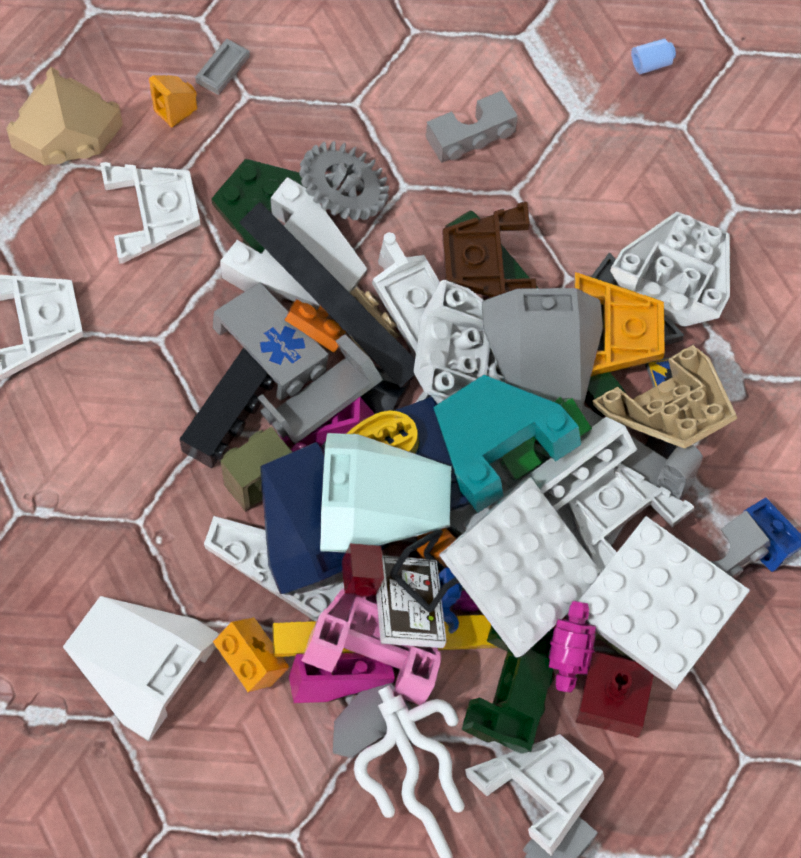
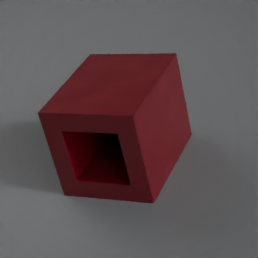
M350 543L342 559L344 593L356 594L361 597L376 596L384 580L381 546Z

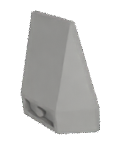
M577 288L515 289L482 301L484 333L506 383L550 401L560 396L563 400L565 398H573L582 412L603 329L600 300Z

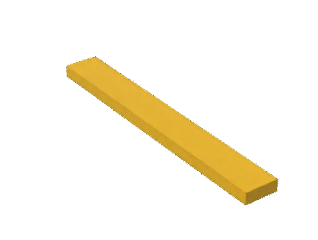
M484 615L457 616L459 627L454 633H449L448 624L444 621L446 644L443 648H438V650L499 648L487 642L491 624ZM317 621L273 623L274 657L296 656V654H304L310 634ZM345 648L342 650V653H356Z

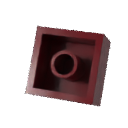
M594 651L590 667H588V673L585 677L576 723L638 738L644 726L654 674L635 661Z

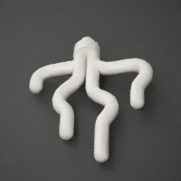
M389 685L378 690L383 701L378 707L387 725L386 735L382 740L359 753L354 765L356 780L363 789L374 796L382 814L386 818L393 817L395 808L383 786L369 776L367 765L371 760L393 748L396 743L407 767L401 792L403 802L409 812L423 822L439 857L453 858V854L434 815L427 807L418 802L415 797L414 791L419 778L420 767L409 740L420 749L430 751L437 756L441 786L452 809L460 813L464 810L465 805L452 779L453 762L449 751L437 740L422 735L414 723L432 713L440 712L444 716L446 723L454 727L459 722L458 716L451 704L441 699L429 700L408 710L402 695L400 694L395 697Z

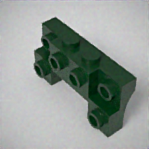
M491 625L487 642L507 651L493 703L481 697L470 700L462 731L487 743L495 741L520 754L532 751L539 721L545 711L544 702L547 691L553 681V668L549 667V654L554 628H551L523 656L515 657Z

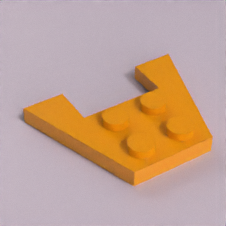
M575 272L574 288L599 299L601 305H603V351L597 350L591 376L663 359L665 354L663 301Z

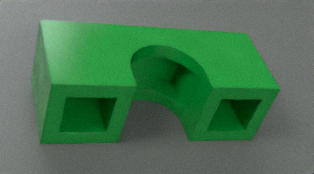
M560 396L552 401L560 404L579 426L580 437L592 429L573 398H565L563 400ZM534 436L498 459L511 480L519 479L541 464L534 451V442L536 440Z

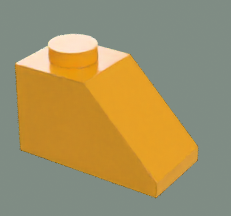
M152 75L149 78L153 109L171 128L197 110V92L189 82L184 83L178 76Z

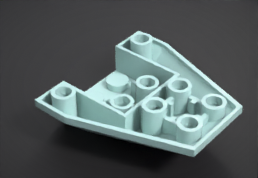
M327 433L324 457L320 550L346 552L350 543L379 546L449 527L451 466L359 434Z

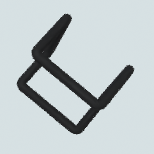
M442 529L433 531L407 547L391 570V577L428 612L435 610L447 590L459 583L458 579L455 577L445 583L429 605L397 573L408 555L427 542L429 543L424 550V557L429 560H436L430 552L441 537ZM437 561L438 570L441 572L445 567Z

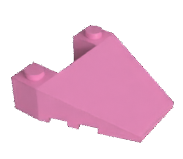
M343 589L336 595L327 609H324L319 615L310 634L302 662L332 672L343 648L400 669L393 691L394 695L398 696L401 694L404 700L417 705L426 702L436 682L441 664L440 652L435 647L381 644L376 596L361 597L356 594H346Z

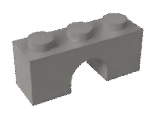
M502 90L477 101L475 117L478 122L474 124L459 122L453 112L427 122L426 139L441 163L448 160H456L466 152L482 149L488 143L499 138L505 139L512 135L513 132H516L518 116Z
M745 511L721 529L723 535L730 543L728 554L719 561L710 562L732 578H736L743 572L742 566L750 560L755 563L769 552L767 547L771 545L770 540L750 514Z

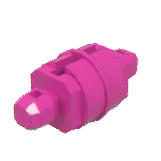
M573 601L568 611L569 620L557 619V624L554 627L553 638L550 641L549 667L559 670V674H556V688L559 691L572 692L577 680L576 674H587L588 667L591 664L592 653L595 651L593 647L596 637V626L585 623L589 615L588 603Z

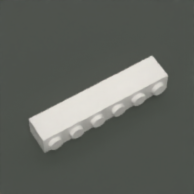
M608 417L603 418L590 431L580 437L581 445L556 462L551 457L507 490L502 498L464 522L462 525L465 531L525 479L530 477L555 511H557L637 450L625 425Z

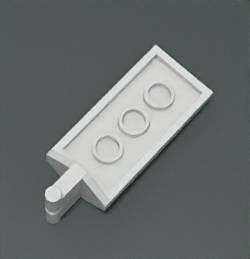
M388 232L384 235L378 264L383 267L384 271L373 279L372 285L394 323H396L414 357H416L421 316L440 281L424 255L405 257L395 240V235Z

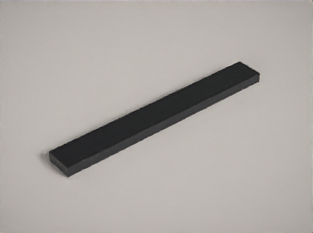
M261 202L239 222L402 389L415 377L413 372L415 358Z

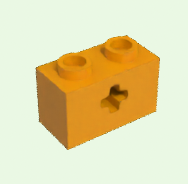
M255 617L231 622L213 641L248 692L271 687L289 668L283 657H274L273 643Z

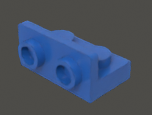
M766 497L744 510V512L747 511L770 540L771 545L767 547L769 552L760 561L771 572L777 570L787 558L801 550V533Z

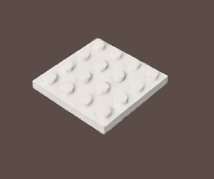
M531 477L519 484L439 554L515 657L523 656L557 624V619H562L568 614L570 604L573 601H579L601 574V571Z
M646 516L579 601L588 603L589 615L585 623L596 626L595 632L676 690L750 590Z

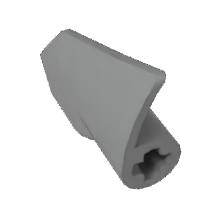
M391 683L359 692L334 721L333 754L355 758L364 749L384 738L387 732V725L378 705L383 703L378 690L390 685L392 691H394L395 687ZM404 700L408 710H411L412 708L409 703Z

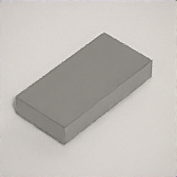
M226 39L195 76L196 83L219 95L249 59L250 51Z

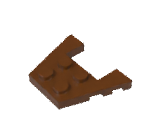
M528 202L518 203L515 208L506 211L504 208L494 211L493 215L479 220L476 217L443 228L442 242L445 279L466 287L476 294L492 298L515 289H537L536 278L505 279L500 231L529 230Z

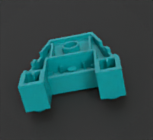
M482 375L433 407L460 491L478 513L504 496L501 479L490 466L494 461L533 436L555 462L581 445L579 426L560 404L486 375Z

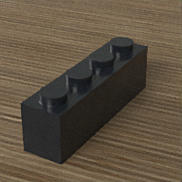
M245 348L241 350L179 439L183 453L210 468H213L217 461L223 459V456L229 451V444L234 437L238 438L242 434L246 425L245 420L250 413L255 414L261 405L258 397L264 394L266 390H272L276 384L272 377Z

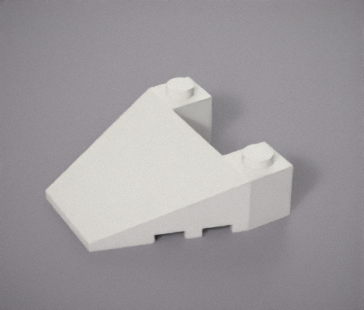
M287 177L271 197L272 214L278 220L284 222V226L351 292L366 274V266L327 212L321 208L322 205L320 203L316 204L313 201L314 196H309L306 193L307 188ZM237 240L220 261L222 278L243 291H247L261 282L279 301L286 299L295 302L298 299L302 303L310 304L316 310L320 306L266 250L260 254Z

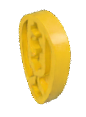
M398 411L376 413L360 422L347 433L359 434L416 454L419 446V436L414 421L406 414ZM404 430L408 435L403 437L399 434V431ZM390 436L391 439H394V442L389 444L384 438Z

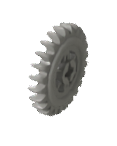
M335 141L330 144L328 150L326 142H323L319 148L317 145H314L311 150L306 152L300 163L301 170L299 174L303 178L301 183L304 187H307L306 193L309 196H314L313 201L316 204H322V209H330L331 214L335 216L339 213L343 219H347L350 216L352 220H358L359 217L365 220L369 216H376L379 211L383 210L389 198L387 193L390 187L388 185L384 186L387 177L378 179L382 173V168L376 171L371 170L375 160L367 164L364 163L366 152L357 158L355 157L356 147H354L348 154L345 150L346 143H343L337 151ZM341 182H344L339 191H337ZM356 191H361V194L357 196Z

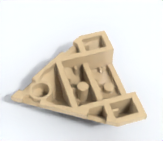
M50 67L46 73L47 79L45 82L36 86L20 108L17 120L15 122L11 121L6 127L11 147L43 165H57L65 161L78 158L86 159L93 155L101 154L123 125L119 104L113 101L109 103L104 101L96 91L71 77L68 79L61 77L58 70Z

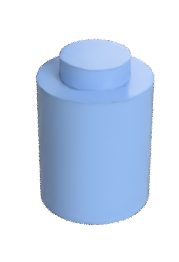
M663 38L633 47L631 57L637 73L644 74L672 65L673 59L676 57L674 45Z

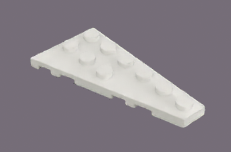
M216 516L213 517L204 542L205 549L312 620L317 621L324 609H327L336 595L344 589L342 571L320 582L280 595L268 566L265 530Z

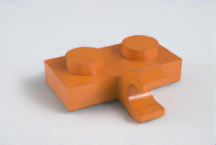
M298 299L290 307L284 319L332 352H335L339 347L336 340L346 333L337 322L326 319L329 314L321 306L315 310L310 304L302 303Z

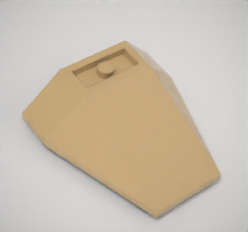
M694 345L668 359L672 378L635 397L633 400L619 387H616L592 401L593 405L606 417L684 449L737 419L736 413L710 358Z

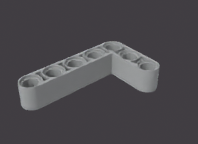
M583 405L582 414L591 427L603 419V417ZM631 436L637 450L620 463L645 477L644 480L660 488L662 486L669 490L672 496L681 500L694 483L703 460L702 453L693 445L685 449L677 446L670 457L665 459Z

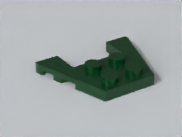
M245 158L211 200L212 205L233 230L235 229L241 236L243 243L262 254L265 250L263 246L239 222L259 202L272 213L271 197L284 180L288 177L302 185L301 180L303 178L300 177L299 172Z

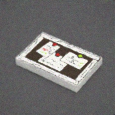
M382 556L384 580L376 594L381 644L443 648L446 644L442 600L433 612L426 611L391 577V570L399 557ZM407 558L397 573L429 605L440 590L437 560Z

